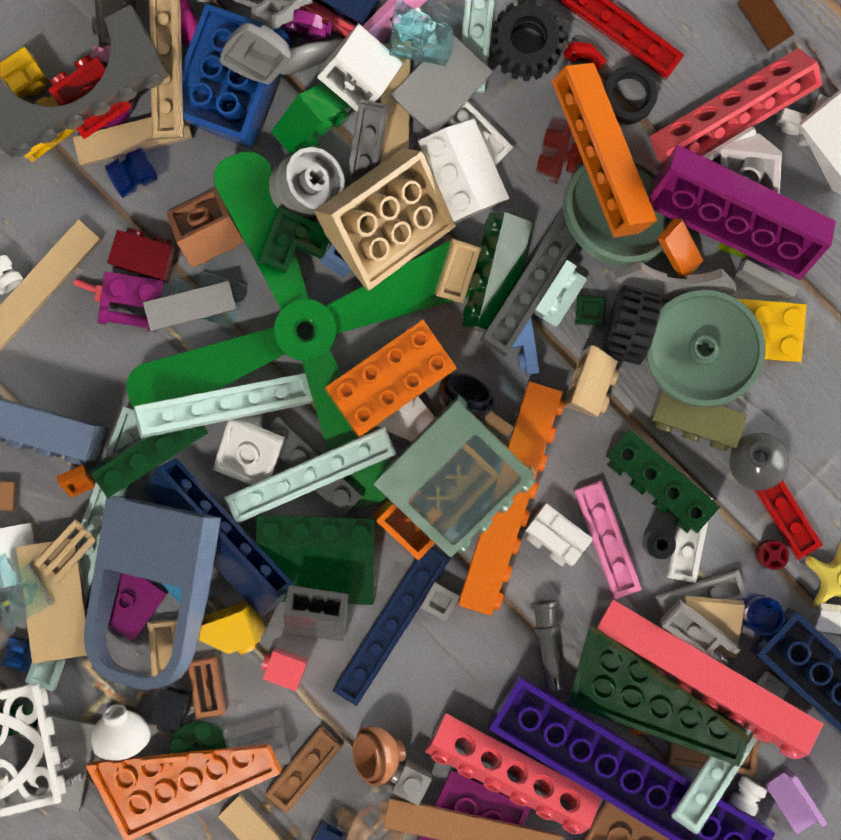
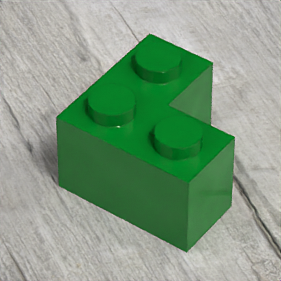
M321 83L298 94L271 130V133L291 155L303 148H316L319 145L317 141L319 137L329 132L333 126L339 128L350 118L348 113L352 107L328 86Z

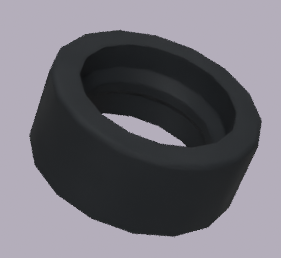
M628 65L616 69L609 75L603 86L616 119L620 124L630 125L642 121L650 114L657 102L658 89L656 81L648 71L638 66ZM634 79L645 88V103L637 111H623L613 102V88L621 80Z

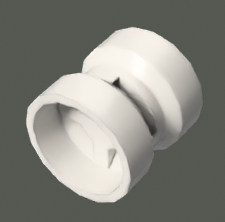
M7 255L0 256V295L14 290L23 281L20 273L14 271L11 267L12 262Z
M741 775L738 781L739 793H732L728 802L743 812L755 816L759 809L756 801L759 802L760 799L765 798L768 789L758 782Z

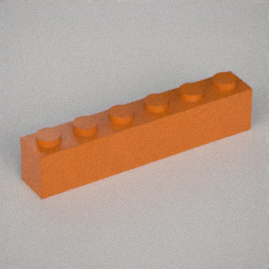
M595 64L566 65L551 82L613 238L642 233L656 222L657 218Z

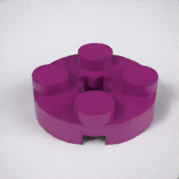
M294 9L293 21L281 25L280 29L286 30L290 38L296 35L305 37L307 43H315L330 38L333 24L328 21L327 25L322 23L323 17Z

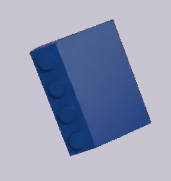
M205 4L182 63L183 121L220 138L252 149L281 74L279 73L271 84H264L244 77L224 66L220 62V57L229 36L246 23L253 24L258 28L263 23ZM280 28L272 29L285 40L290 49L293 41L286 30Z

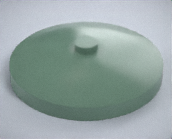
M632 156L648 195L651 182L658 171L645 161ZM584 164L575 172L565 190L563 212L567 227L576 242L591 256L608 264L629 266L638 261L645 263L656 257L663 250L657 238L673 219L656 211L654 213L657 221L642 233L613 238Z
M691 291L675 297L661 308L655 335L646 356V362L657 385L676 401L699 408L722 406L742 396L755 383L764 364L765 338L755 315L738 299L719 291Z

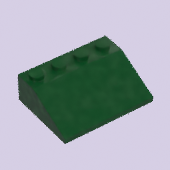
M277 514L257 515L256 544L294 583V586L348 594V604L373 605L375 518ZM287 595L281 602H286Z

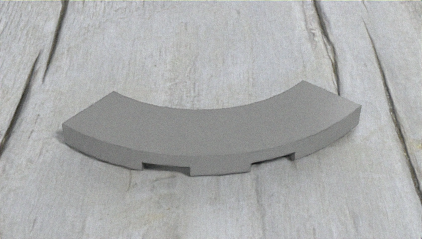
M641 261L615 271V280L621 285L659 294L661 300L671 301L679 295L696 290H713L725 294L736 291L735 282L722 268L708 273L685 275L684 279L669 278L667 273L656 271Z

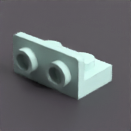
M568 260L564 262L533 314L554 327L559 325L587 281L586 277L575 271L577 266Z

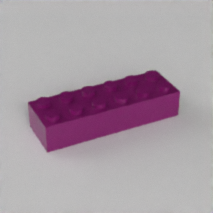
M678 144L651 182L647 196L654 211L671 219H683L687 227L798 280H801L832 245L835 220Z

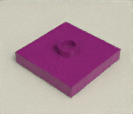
M121 573L108 625L134 642L168 593L148 579Z

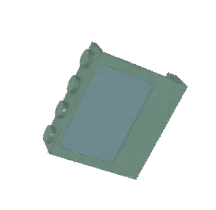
M459 395L374 481V485L450 558L456 552L459 554L463 553L471 545V538L477 532L482 534L493 523L491 518L498 512L503 514L514 502L512 498L519 491L525 493L535 482L533 479L535 477V468L532 465L527 467L466 408L467 402Z

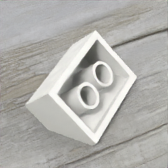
M475 119L446 127L418 140L454 222L459 223L510 199Z

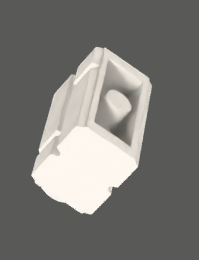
M545 502L524 528V531L529 534L526 540L538 549L544 545L552 551L549 557L562 567L565 563L572 567L593 540L592 537Z

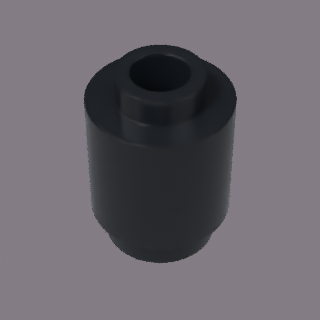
M655 528L649 530L644 535L642 546L649 556L656 559H666L674 553L676 541L670 532ZM664 539L663 548L658 550L656 547L657 541Z

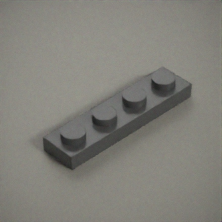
M281 415L266 429L285 437L279 457L291 468L322 455ZM343 477L315 490L343 517L365 495L347 477Z

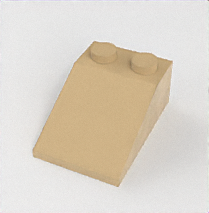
M593 345L583 350L568 388L564 407L592 417H599L600 412L605 413L610 401V397L606 396L609 385H615L620 372L619 369H616L618 361Z

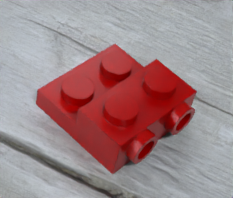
M87 54L74 63L77 67L75 71L69 75L62 71L50 80L53 85L48 88V91L59 106L79 100L98 84L106 70L98 56L91 58ZM120 101L111 106L107 113L100 116L93 115L84 120V123L76 129L82 138L86 139L130 109L132 105L129 101Z

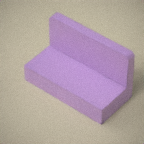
M783 768L762 782L796 834L802 832L815 822L822 827L827 824L798 777L789 768Z

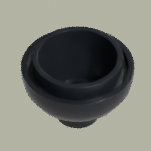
M463 373L449 374L441 379L438 387V398L443 410L458 395L467 402L466 408L478 420L485 418L493 409L494 397L489 388L479 379Z

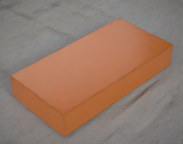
M674 218L657 239L678 278L684 279L685 275H692L703 262V259L683 219Z

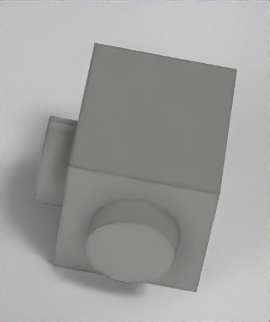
M405 759L402 767L398 765L396 773L390 779V782L393 783L392 793L419 806L432 780V771Z

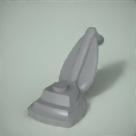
M246 23L229 36L224 45L220 62L244 77L264 84H271L279 73L282 75L296 74L324 62L344 39L338 38L309 43L289 49V45L285 40L266 25L258 28L253 24Z

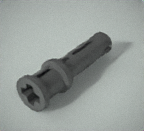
M540 600L531 603V609H534L536 620L534 633H536V636H539L545 681L544 687L547 691H555V687L558 690L564 688L556 636L560 630V625L556 624L554 608L557 606L556 600Z

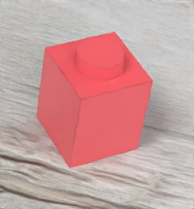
M275 648L272 654L266 653L261 666V670L265 671L263 679L296 691L308 659Z

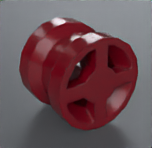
M764 540L756 547V560L765 568L778 570L786 566L789 561V550L785 544L779 541Z

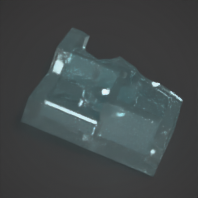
M395 0L389 55L446 66L452 54L453 28L443 21L435 20L424 9L418 12L405 4V0Z

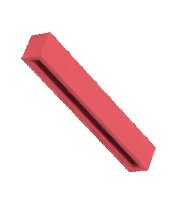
M615 600L609 604L597 625L599 630L699 699L709 708L726 715V719L733 725L740 728L744 726L753 731V736L764 743H773L780 748L779 751L783 755L791 759H801L809 755L823 723Z

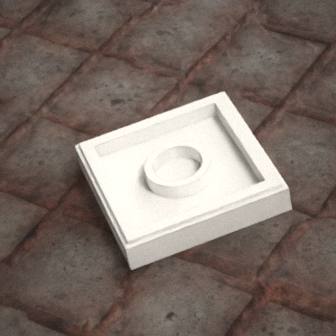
M238 418L228 420L213 470L249 485L272 477L285 437Z

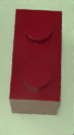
M127 228L126 232L117 230L107 263L118 269L168 283L178 252L171 245L172 241L160 236H155L154 240L144 238L143 232L132 228Z

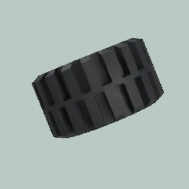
M518 0L517 6H514L513 3L507 5L506 11L502 10L498 14L497 21H494L490 40L491 55H494L496 66L501 65V72L505 75L507 72H510L512 79L517 80L518 76H522L523 81H529L532 76L535 77V80L539 79L544 72L548 74L552 70L553 65H556L559 60L565 39V32H562L564 25L562 20L557 21V12L555 10L549 12V5L544 2L542 6L536 5L537 0H531L530 4H525V0ZM530 28L540 34L544 46L535 53H522L512 45L510 36L518 29Z
M624 285L619 290L604 335L603 351L614 359L635 365H640L649 352L657 328L661 310L660 295Z

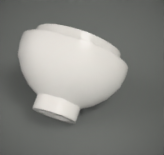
M112 705L106 708L102 713L103 717L96 723L91 734L93 752L98 757L107 760H123L136 755L147 745L151 737L150 728L146 720L136 712L126 710L123 705Z

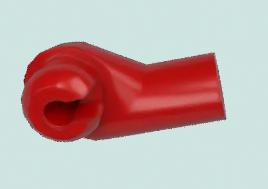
M573 41L564 50V57L569 62H575L578 58H584L589 63H594L597 71L608 62L591 43Z

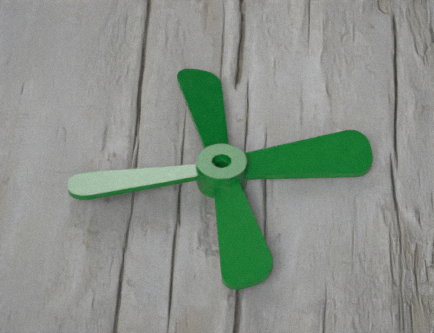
M241 152L226 157L219 162L214 171V184L281 309L276 318L275 325L272 328L141 364L134 368L128 376L126 382L127 395L134 409L135 406L216 391L286 354L303 363L327 451L329 452L373 432L370 429L362 436L357 437L324 390L325 387L342 376L329 350L334 343L336 334L453 302V300L438 297L434 294L451 241L404 264L371 290H366L362 286L324 306L318 301L308 299L295 251L288 270L284 274L257 262L277 209L269 192V178L272 174V169L268 161L261 155L254 152ZM470 284L465 298L469 297ZM307 322L313 326L314 333L310 338L303 339L298 336L297 327L301 323ZM388 459L346 476L365 494L355 506L366 507L387 498L374 485V481L390 464Z

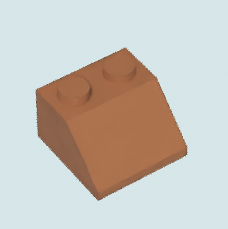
M216 188L166 212L176 242L191 268L199 264H205L212 258L226 251H231L244 243Z

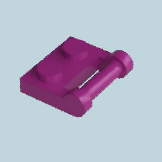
M105 271L97 323L106 325L107 322L142 327L147 328V331L151 332L146 316L109 311V303L144 308L143 302L161 298L163 281Z

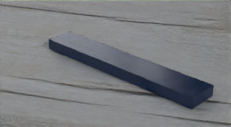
M431 547L419 561L415 559L332 690L333 692L355 706L359 704L424 602L434 582L438 580L450 561L448 556Z

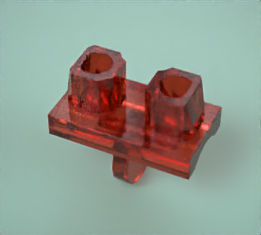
M564 125L562 130L547 128L545 131L542 146L554 148L557 151L555 158L540 155L535 172L550 177L549 182L558 183L564 161L568 162L566 172L574 173L576 165L584 164L576 143H572L570 152L567 151L571 136L569 126Z

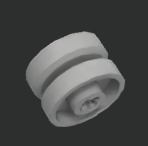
M315 147L300 149L274 167L269 178V192L276 207L280 206L307 219L316 217L314 210L344 190V176L341 166L332 155L323 149Z

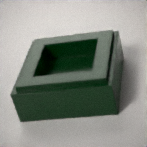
M577 295L574 325L603 327L605 325L606 297Z

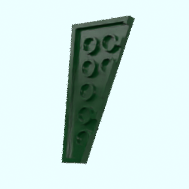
M591 624L568 705L740 767L749 740L748 734Z

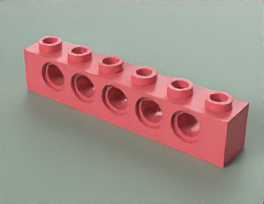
M797 48L649 136L656 159L664 165L677 144L703 156L749 127L757 125L823 85L818 62Z
M447 713L438 722L425 751L431 755L435 762L442 765H451L458 769L457 772L460 775L483 782L484 787L496 793L501 792L509 796L510 800L516 805L532 808L539 817L562 824V828L572 834H582L591 828L602 799L566 776ZM456 743L461 744L465 748V755L456 751ZM481 757L487 758L491 762L492 768H486L481 762ZM507 771L515 773L517 782L509 779ZM534 784L541 787L543 796L536 794ZM560 798L568 802L569 810H565L561 806Z

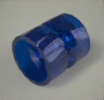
M141 146L127 152L125 159L117 157L104 164L110 180L122 198L136 192L138 185L145 187L159 180L151 161Z
M755 593L741 600L745 604L742 620L744 627L765 636L775 634L782 628L785 621V612L778 601Z

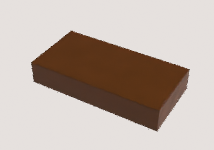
M740 0L737 3L739 9L768 52L794 35V32L773 0Z

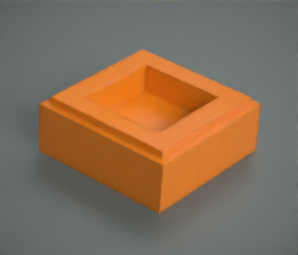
M84 465L56 476L59 486L70 498L93 489L96 481Z

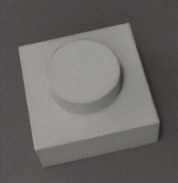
M434 582L420 608L446 622L460 595Z

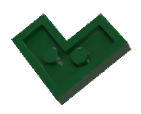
M279 206L274 214L257 262L284 274L288 270L295 248L321 259L325 254L329 239L320 224Z

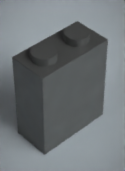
M289 585L283 614L286 633L344 641L348 616V594Z

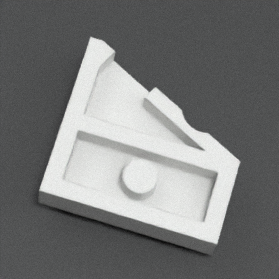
M417 396L376 426L380 428L386 427L388 432L412 442L436 417Z

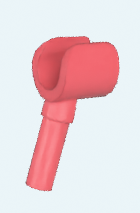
M77 278L74 280L73 285L94 292V302L100 303L102 286L89 284Z

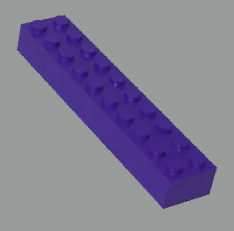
M518 673L488 721L489 730L670 840H772L775 835L767 824L736 808L722 797L699 833L695 835L671 817V814L692 784L693 779Z

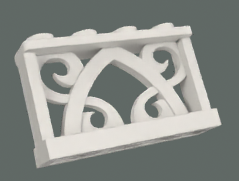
M39 682L1 690L0 700L6 699L3 713H0V724L3 725L0 746L7 738L10 727L27 737L35 747L26 765L19 773L10 762L0 759V768H6L13 777L9 781L6 774L4 779H0V800L17 789L25 799L24 801L0 806V817L61 803V794L66 793V786L63 775H57L56 765L61 763L58 747H52L50 735H54L55 731L52 717L46 718L44 706L49 705L46 687L40 688ZM18 697H27L33 703V712L29 715L23 714L22 705L17 709L15 717L11 716L10 707L12 702ZM37 718L41 734L29 725ZM43 752H45L48 768L37 766ZM38 776L46 777L49 787L43 795H32L23 785L28 779L31 786L40 787L36 784V778Z

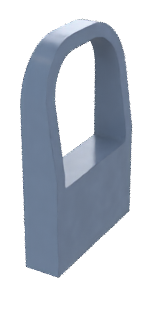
M111 496L108 499L106 497L84 629V644L87 656L92 666L100 675L116 683L137 689L149 690L168 686L177 681L186 672L195 653L206 608L221 518L124 496ZM121 573L182 589L171 658L165 669L156 676L125 669L115 663L109 654L106 634Z

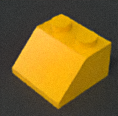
M245 600L204 615L198 640L227 654L238 651L239 655L256 648L255 644L261 640L260 638L266 631V627L262 617Z

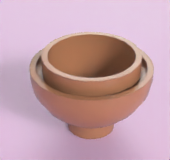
M367 726L361 728L356 735L352 749L356 771L370 786L375 787L387 783L396 773L399 763L405 760L406 749L400 739H394L389 732L380 727Z

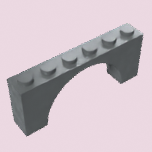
M131 5L104 18L110 36L108 65L98 84L79 100L56 107L31 104L17 97L9 84L0 76V147L2 151L12 158L24 156L31 151L32 147L40 143L53 141L57 138V134L66 129L72 130L80 127L84 120L93 115L100 116L107 113L110 107L116 103L132 100L141 90L155 88L163 82V79L169 76L140 18Z

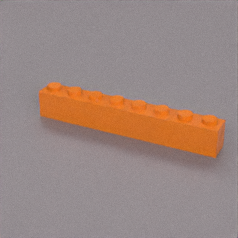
M529 381L523 394L507 448L527 467L532 465L535 468V477L533 478L535 480L538 470L543 472L548 455L543 453L546 444H552L557 427L552 425L555 415L561 416L565 399L561 398L562 391ZM504 460L502 461L499 470L500 476L496 480L489 505L519 477ZM534 482L525 493L519 491L512 498L514 502L511 507L503 514L500 512L495 514L491 518L493 521L491 526L484 533H479L460 593L458 606L492 616L494 610L499 611L504 594L499 592L502 583H508L513 566L508 564L511 554L517 555L521 538L517 537L520 526L526 527L530 510H527L526 507L529 498L534 499L539 487L538 482Z

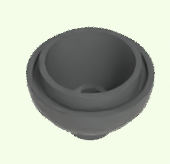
M752 433L741 438L737 448H732L729 465L732 475L742 486L762 491L777 486L785 478L789 468V456L784 445L776 437L766 433ZM758 452L764 453L766 460L757 461L754 457L755 454Z

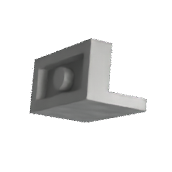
M747 259L740 264L732 279L736 284V291L728 295L738 299L786 303L788 299L795 296L799 286Z

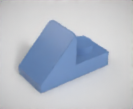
M531 317L511 348H522V353H517L520 370H525L526 376L539 373Z

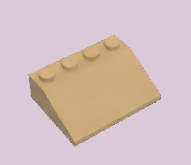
M404 148L314 210L326 236L366 290H371L456 227L423 152Z

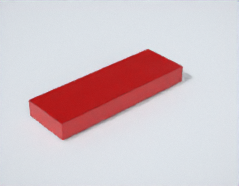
M783 480L771 489L753 490L796 560H800L823 545Z

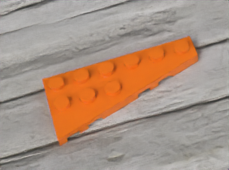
M270 744L131 757L123 760L91 761L86 765L124 840H134L279 775L282 771Z

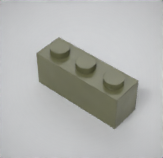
M659 388L649 421L656 423L654 428L671 433L672 429L683 432L682 437L699 443L701 438L710 441V447L727 452L728 448H737L748 415L723 406L711 408L689 406L676 401Z

